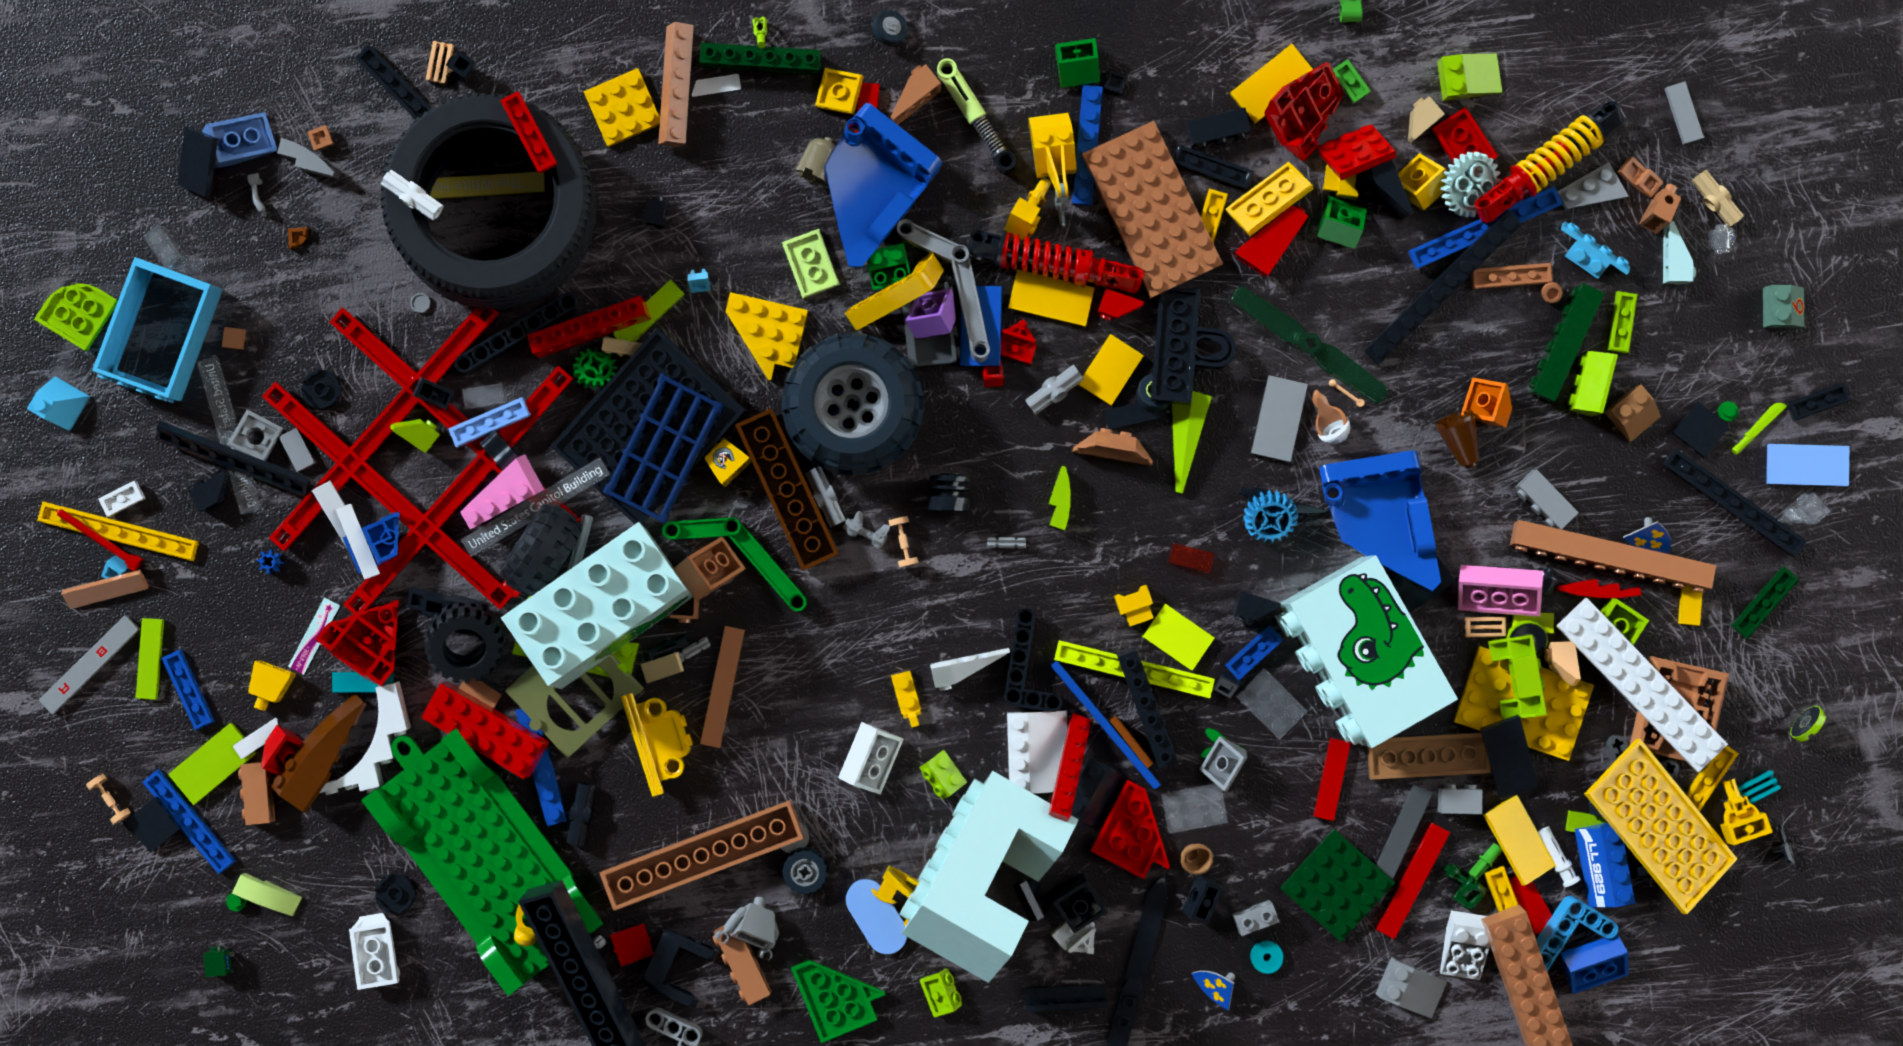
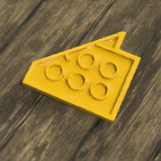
M730 292L726 313L767 379L772 381L775 365L793 368L797 362L808 310Z

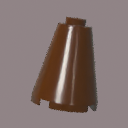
M1472 410L1463 411L1464 415L1454 413L1437 421L1438 424H1435V427L1459 465L1471 468L1477 464L1479 452L1475 414Z

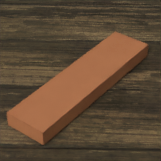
M1551 263L1480 268L1471 274L1472 290L1538 285L1553 282Z
M141 570L62 590V596L68 607L73 609L148 589V583Z

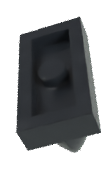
M1027 880L1012 885L1029 921L1033 922L1044 918L1043 914L1051 906L1052 899L1048 897L1035 899L1034 896L1040 888V882Z

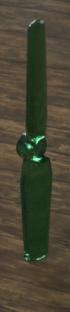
M1244 286L1236 288L1232 295V301L1284 341L1300 346L1304 353L1311 355L1321 369L1374 403H1379L1386 396L1388 388L1338 348L1322 343L1319 336L1314 333L1308 334L1296 320ZM1313 339L1315 347L1308 348L1306 340Z

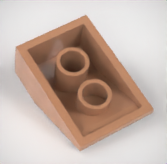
M926 64L923 67L917 66L911 72L912 75L909 77L891 115V120L897 125L941 92L940 81Z

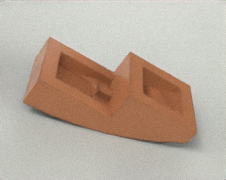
M1629 156L1617 171L1626 181L1649 198H1652L1664 183L1651 169H1646L1633 156Z

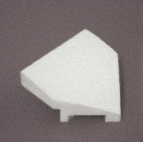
M1064 921L1050 933L1059 945L1069 953L1087 952V954H1094L1093 946L1096 932L1094 922L1073 933L1066 921Z

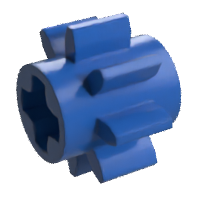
M270 549L269 554L261 552V559H257V562L261 564L259 570L267 569V574H271L272 569L279 572L280 569L278 567L280 564H284L279 558L282 554H274V549ZM269 558H273V560L271 561L272 565H268V563L270 562Z

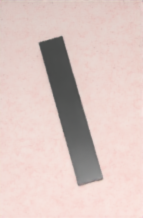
M1415 785L1412 786L1376 863V866L1392 880L1432 796V793ZM1386 893L1378 902L1382 903Z

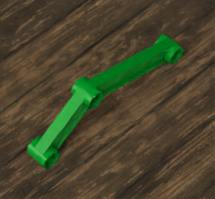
M737 518L671 521L664 525L663 535L671 540L729 536L793 611H802L806 608V597ZM731 521H735L738 524L735 532L728 530L727 526ZM671 525H675L678 529L675 536L668 534V528ZM795 597L803 599L802 607L795 608L793 606V599Z

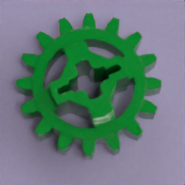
M595 347L593 352L587 348L586 354L581 351L580 358H575V364H573L574 377L578 378L579 384L585 382V388L592 385L593 390L596 389V386L602 389L604 384H607L617 373L616 360H612V354L605 355L603 350L598 352L597 347Z

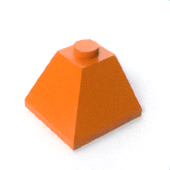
M1472 377L1461 415H1464L1463 411L1472 410L1476 421L1506 428L1512 411L1508 384Z

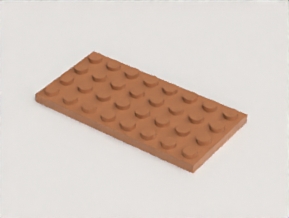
M1154 121L1082 153L1088 170L1134 265L1144 271L1142 282L1150 299L1223 264Z

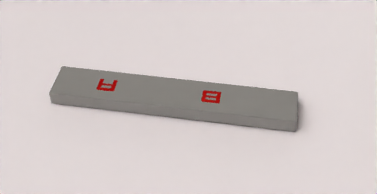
M124 615L39 699V702L51 714H55L141 629L127 615Z

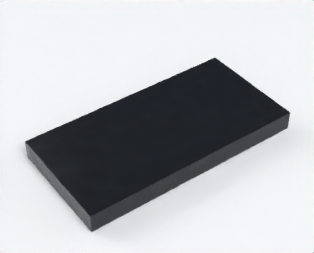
M1515 715L1481 727L1480 731L1499 799L1503 800L1539 787L1520 716Z

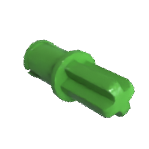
M1493 843L1483 856H1479L1480 859L1471 868L1469 874L1478 880L1489 867L1493 866L1492 863L1503 850Z

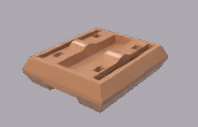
M1650 656L1649 663L1716 731L1729 674ZM1709 679H1714L1709 707H1703L1705 698L1708 699L1709 697L1707 689H1711ZM1701 686H1705L1703 695L1699 694ZM1637 711L1630 745L1635 739H1641L1653 754L1686 761L1654 727L1652 734H1647L1651 724Z

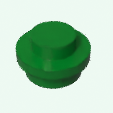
M1730 401L1723 402L1718 408V415L1724 421L1736 419L1739 413L1737 405Z
M230 893L227 896L226 904L230 910L240 911L245 908L247 900Z

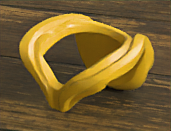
M519 905L516 911L517 926L514 932V940L521 946H531L537 941V938L532 928L524 925L522 921L524 913Z

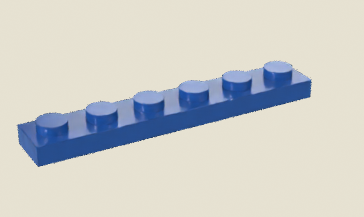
M1083 85L1076 153L1077 170L1074 175L1072 204L1092 206L1094 180L1082 157V153L1098 145L1103 89L1100 86Z
M522 709L515 710L519 724L545 739L541 729L534 731L530 728L531 719ZM547 746L533 771V777L546 825L550 826L567 821V816Z

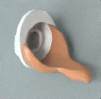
M1315 390L1312 400L1319 410L1316 419V430L1319 438L1323 442L1330 444L1342 443L1350 433L1349 418L1341 409L1330 406L1326 396Z

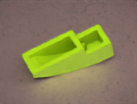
M1061 466L1048 503L1055 507L1049 526L1063 531L1066 529L1069 518L1071 497L1069 477L1065 466Z

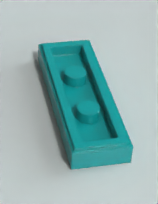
M332 672V692H376L375 688L379 687L356 672ZM394 672L383 685L394 683Z

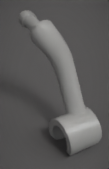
M259 173L248 175V182L252 190L253 203L257 210L262 213V216L266 217L265 206L260 201L257 185H262V179H259Z

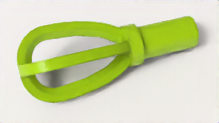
M754 17L752 20L753 31L757 39V45L759 48H764L766 46L767 19L765 17L760 19ZM759 23L763 25L762 31H759L757 28Z

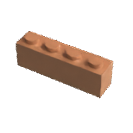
M724 925L715 929L714 934L719 930L723 931L725 929ZM729 932V940L723 944L721 941L724 939V934L718 940L715 939L714 935L713 940L716 946H720L723 951L721 956L725 965L729 964L732 970L730 972L731 978L734 983H738L741 989L739 994L742 1001H747V1004L750 1005L769 996L772 991L749 943L732 937Z

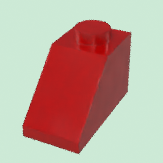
M1106 288L1097 314H1100V318L1107 321L1117 320L1140 309L1144 301Z

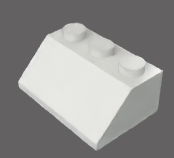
M861 722L838 778L853 786L881 794L904 739Z

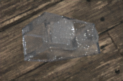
M1804 493L1797 498L1796 501L1798 503L1782 511L1781 514L1783 516L1778 521L1788 524L1815 525L1831 511L1815 493Z

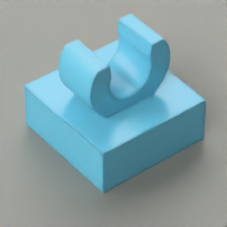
M702 269V273H695L694 270H691V273L687 274L691 293L711 291L708 273L705 269Z

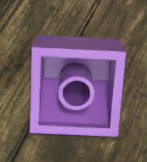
M952 289L928 292L914 299L906 318V323L915 339L951 333L956 320Z

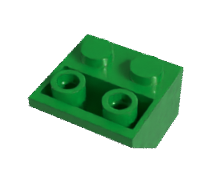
M1096 38L1056 44L1055 55L1061 88L1100 83Z
M904 243L878 248L867 260L873 291L885 289L910 275Z

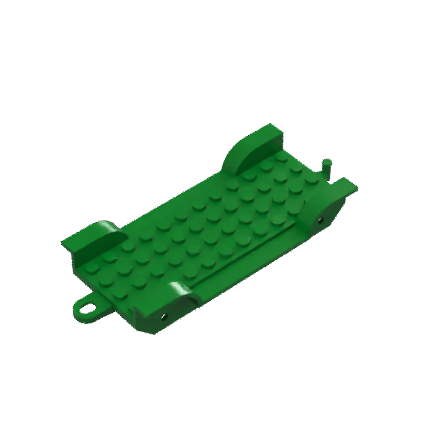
M457 728L442 738V741L427 753L421 750L413 738L399 736L392 742L391 751L404 770L382 787L372 791L361 801L387 835L406 849L476 942V948L483 963L509 996L550 964L538 940L531 946H521L514 940V932L517 926L516 911L519 906L518 901L528 889L562 880L589 934L604 923L577 888L571 871L498 774L481 761ZM401 741L410 746V753L406 756L401 755L397 745ZM523 914L522 921L524 925L531 928L525 914Z

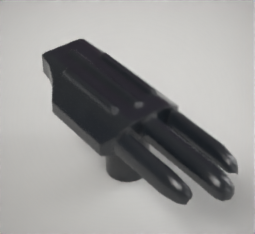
M1778 823L1782 844L1772 846L1773 853L1784 852L1787 863L1791 868L1796 867V862L1791 845L1786 838L1781 823Z

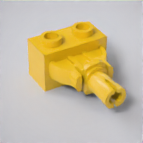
M1040 179L1034 191L1029 192L1027 196L1028 201L1019 197L1010 213L1004 230L1013 233V235L1019 234L1021 240L1028 235L1032 237L1041 218L1038 216L1041 209L1038 206L1044 205L1046 201L1045 194L1051 185L1048 179Z
M1735 778L1723 781L1728 801L1723 803L1726 810L1724 812V823L1720 824L1726 844L1737 845L1773 833L1766 813L1759 812L1749 802L1748 796L1740 795Z

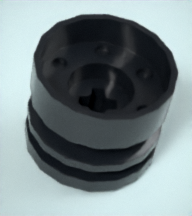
M940 473L929 476V481L938 482V485L929 486L930 490L938 491V495L928 497V510L969 512L970 498L962 497L961 492L970 491V487H962V483H971V477L954 473Z

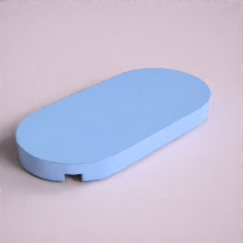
M860 879L854 882L847 892L846 905L874 950L882 954H892L899 951L907 939V936L902 934L905 928L903 919L893 904L884 903L872 894L871 888L878 891L881 886L878 882L871 879Z

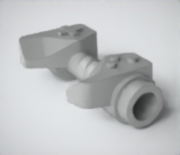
M858 511L854 519L847 518L843 529L846 530L848 535L856 536L860 534L872 540V545L875 548H883L888 537L889 525L884 524L874 533L862 527L864 516L862 512Z

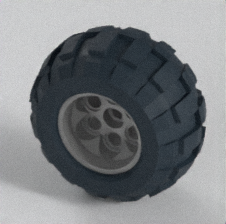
M862 333L837 334L827 337L823 341L809 347L788 373L782 396V412L785 427L799 451L811 462L823 469L843 475L876 472L899 459L918 434L924 410L920 380L906 356L883 339ZM856 379L863 382V386L859 390L852 388V382ZM835 386L843 387V394L840 396L833 395V388ZM868 394H877L878 400L875 403H869L866 399ZM849 401L859 402V407L856 410L848 408ZM833 405L839 407V413L836 416H831L828 413L829 408ZM865 413L873 414L874 419L871 423H865L862 420ZM846 419L854 421L852 429L844 428L843 423Z

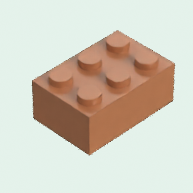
M722 536L685 558L673 569L696 601H699L734 579L746 568Z

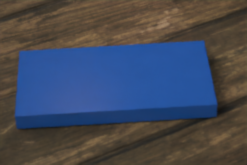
M976 286L990 351L988 358L983 362H976L972 359L961 310L960 366H1000L1002 286ZM983 348L975 349L978 355L986 353Z

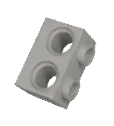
M1270 900L1232 913L1237 930L1241 936L1279 922L1273 903Z

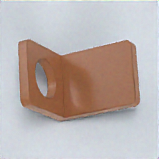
M694 598L693 616L669 615V618H678V622L690 623V619H698L699 601H696Z

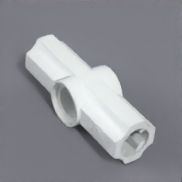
M393 170L387 172L383 177L381 185L397 195L407 206L417 209L431 220L436 219L440 215L444 206L427 195L420 186L412 181H407Z

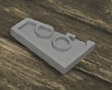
M1609 162L1557 191L1565 210L1629 197Z

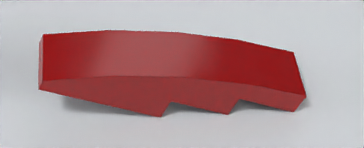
M1598 579L1558 585L1554 590L1574 596L1591 598H1624L1641 595L1640 587L1620 590L1619 583L1599 586Z

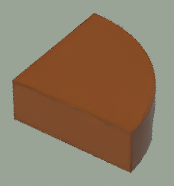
M289 228V249H296L303 245L309 236L310 228Z

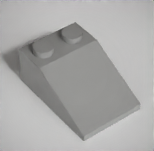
M1391 957L1376 995L1397 1006L1432 1019L1447 981Z

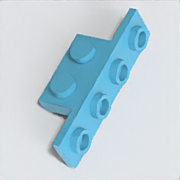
M1564 221L1561 230L1576 240L1565 254V257L1597 279L1610 264L1626 275L1629 273V262L1625 258L1615 256L1609 247L1599 245L1594 237L1580 232L1579 227L1574 223Z

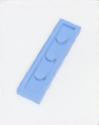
M521 397L453 426L448 430L455 446L458 448L491 434L494 430L498 431L526 419L531 414L524 398Z

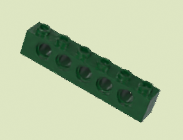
M701 42L699 63L702 68L820 75L822 55L821 50L766 46L759 48L758 46Z

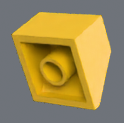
M1419 153L1398 173L1408 200L1422 210L1429 207L1445 192L1441 188L1446 183H1443L1441 180L1447 179V176L1444 174L1446 169Z

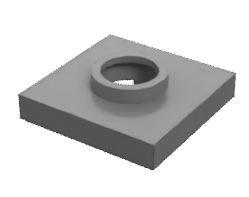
M246 410L227 445L240 452L266 461L284 428ZM258 430L263 433L264 439L260 444L254 445L249 441V434L252 431Z

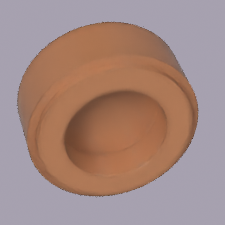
M1549 282L1543 286L1541 294L1546 302L1556 303L1562 298L1563 290L1559 284Z

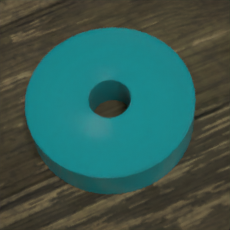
M1263 940L1253 946L1250 959L1253 966L1259 972L1269 974L1281 967L1283 952L1275 942ZM1266 953L1270 954L1269 960L1263 959Z

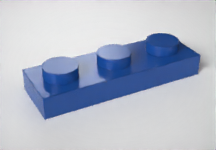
M1268 625L1224 666L1236 679L1240 680L1283 639Z

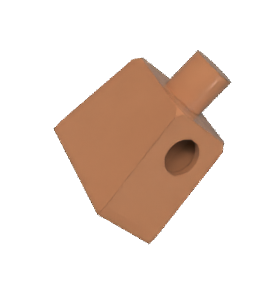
M1667 184L1665 189H1662L1652 198L1639 226L1657 234L1671 223L1681 200L1680 196L1676 195L1678 188L1675 185Z

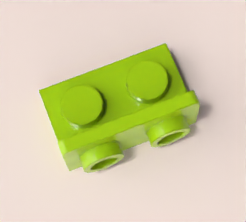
M948 968L920 979L933 1017L954 1012L962 1006L961 996L956 990L954 978Z

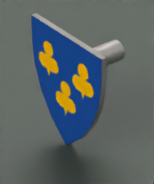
M1650 517L1644 519L1643 528L1623 536L1629 544L1635 547L1669 554L1671 549V538L1668 531L1658 521L1652 523V518Z
M1200 970L1193 972L1192 975L1203 992L1218 1005L1229 1010L1235 975L1230 972L1224 977L1211 971Z

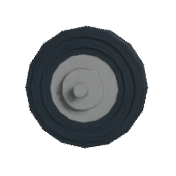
M884 10L875 17L872 29L876 39L882 44L895 46L906 37L908 25L905 18L899 12Z

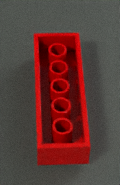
M449 681L439 684L421 717L447 734L457 728L472 749L522 779L531 776L549 744L548 740L459 689V687Z

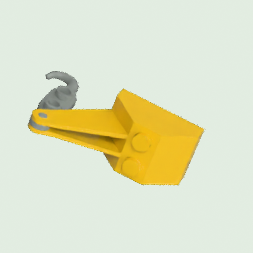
M1068 113L1029 118V128L1036 177H1050L1056 190L1055 207L1059 223L1064 228L1065 208H1068L1069 202L1066 174H1074L1077 170L1071 120ZM1058 175H1063V183L1059 182Z

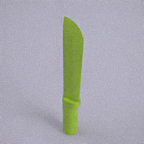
M1783 403L1773 404L1752 428L1744 434V438L1732 448V452L1738 455L1787 406Z

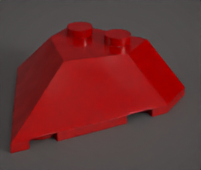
M399 599L389 604L330 622L323 628L315 640L332 656L364 679L382 687L394 672Z

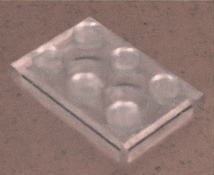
M1263 669L1236 696L1279 740L1308 712L1266 669Z
M1216 784L1161 793L1168 833L1228 823L1222 789Z

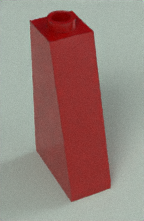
M1291 205L1237 249L1233 256L1266 278L1308 218V215L1305 214L1306 211L1300 206L1296 205L1294 207Z

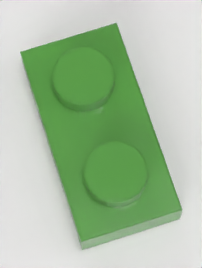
M1348 59L1333 69L1342 89L1353 104L1371 92Z

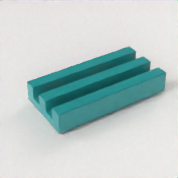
M1772 770L1737 786L1741 796H1750L1771 784L1773 785L1748 798L1751 804L1781 789V787L1777 784V779L1773 776ZM1769 777L1770 780L1742 794V790Z

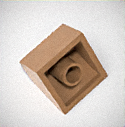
M1641 384L1634 386L1604 411L1629 442L1633 441L1661 417L1655 400Z

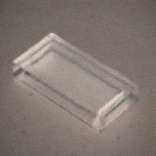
M502 383L462 389L465 409L506 404Z

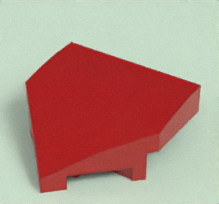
M1024 319L1001 331V357L1031 365L1037 345Z

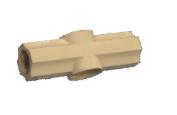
M1704 170L1691 181L1704 196L1706 206L1710 210L1717 212L1728 227L1742 219L1744 215L1732 202L1729 191L1724 186L1719 185L1707 170Z

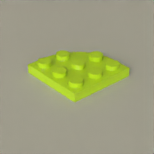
M70 285L52 293L34 320L88 352L115 309L118 300L91 285Z

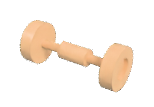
M908 516L888 520L889 526L898 525L900 533L898 538L901 549L904 551L905 560L898 561L899 567L919 563L917 557L909 559L907 550L909 545L906 534L903 533L902 524L909 522Z
M101 774L88 782L86 786L89 790L98 787L101 791V797L108 807H112L116 813L110 819L112 824L115 825L127 818L131 812L128 808L121 812L118 810L113 797L101 785L107 780L106 776Z

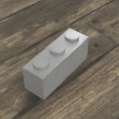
M1537 469L1532 470L1515 486L1518 490L1517 494L1524 501L1528 500L1532 504L1531 509L1536 514H1541L1546 519L1545 523L1549 527L1563 529L1579 513Z

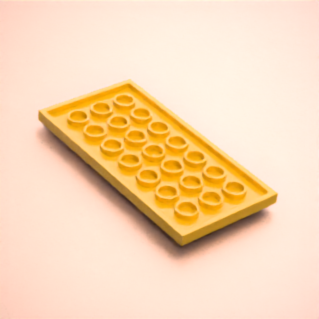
M1635 739L1584 793L1682 914H1688L1737 860V857L1641 739Z

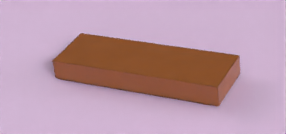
M1117 716L1111 717L1109 719L1111 724L1146 768H1149L1153 762Z

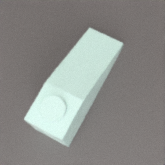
M1671 221V223L1663 228V284H1688L1693 282L1696 276V268L1693 267V260L1674 221Z

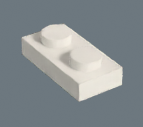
M132 481L98 500L106 516L111 517L146 498L138 482Z

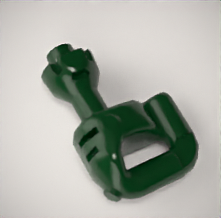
M1450 864L1446 865L1444 868L1447 872L1445 876L1449 879H1456L1461 883L1458 891L1452 897L1453 900L1466 909L1474 908L1485 896L1486 888L1473 876L1466 878L1461 874L1460 868L1456 864L1452 866ZM1473 890L1478 891L1470 901L1467 900L1468 895Z

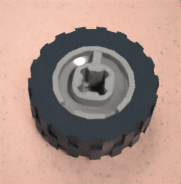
M800 847L795 851L793 850L786 857L783 864V879L792 891H796L799 894L813 893L818 888L820 889L826 880V860L816 849Z

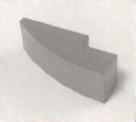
M281 138L277 154L284 158L296 160L295 167L303 171L339 179V175L319 156L295 142Z

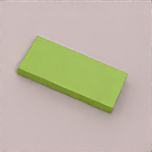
M231 722L168 775L190 802L196 805L241 767V764H245L254 757L257 752L255 750L243 759L239 757L233 745L245 737Z

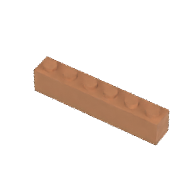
M673 22L666 28L659 145L679 147L686 144L694 25Z

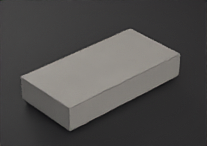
M295 428L279 436L296 472H301L316 464L299 429Z

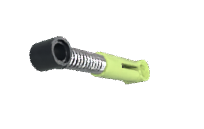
M951 59L941 60L937 66L938 78L944 83L969 124H974L973 127H976L975 130H978L977 133H980L979 136H982L981 139H984L983 142H985V145L993 154L997 170L1003 174L1011 173L1016 165L1015 155L1006 149L1005 146H1002L1003 143H1000L1001 140H998L999 137H996L997 134H994V128H991L990 122L987 123L988 119L985 120L986 112L959 72L956 63ZM950 67L953 71L951 74L946 75L942 72V69ZM953 80L956 82V84H957L958 87L960 88V90H961V92L963 93V95H961L960 91L958 90V88H957L956 85L954 84ZM1003 158H1008L1011 160V165L1004 167L1000 161Z

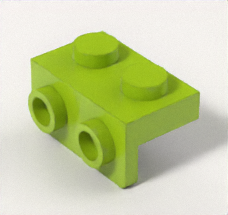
M945 750L939 752L919 767L923 777L930 782L935 794L942 800L967 783Z

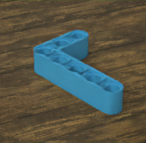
M1572 895L1566 896L1536 940L1541 955H1543L1546 970H1549L1579 922L1607 939L1617 935V924ZM1576 904V907L1571 910L1572 905ZM1592 914V917L1587 920V917ZM1565 921V924L1562 927H1559L1560 923ZM1608 924V927L1603 930V927ZM1554 938V941L1551 944H1548L1549 940Z

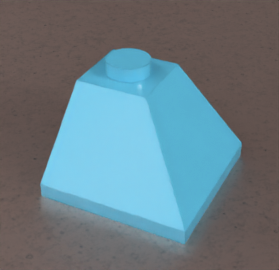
M55 376L36 392L27 409L41 418L70 431L91 396Z

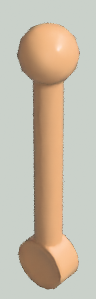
M1332 379L1329 381L1331 387H1335L1356 402L1358 407L1364 405L1363 399H1357L1339 386L1336 380Z

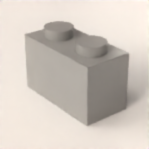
M1444 784V788L1438 787V812L1482 814V790L1476 788V785L1464 784V788H1456V784Z

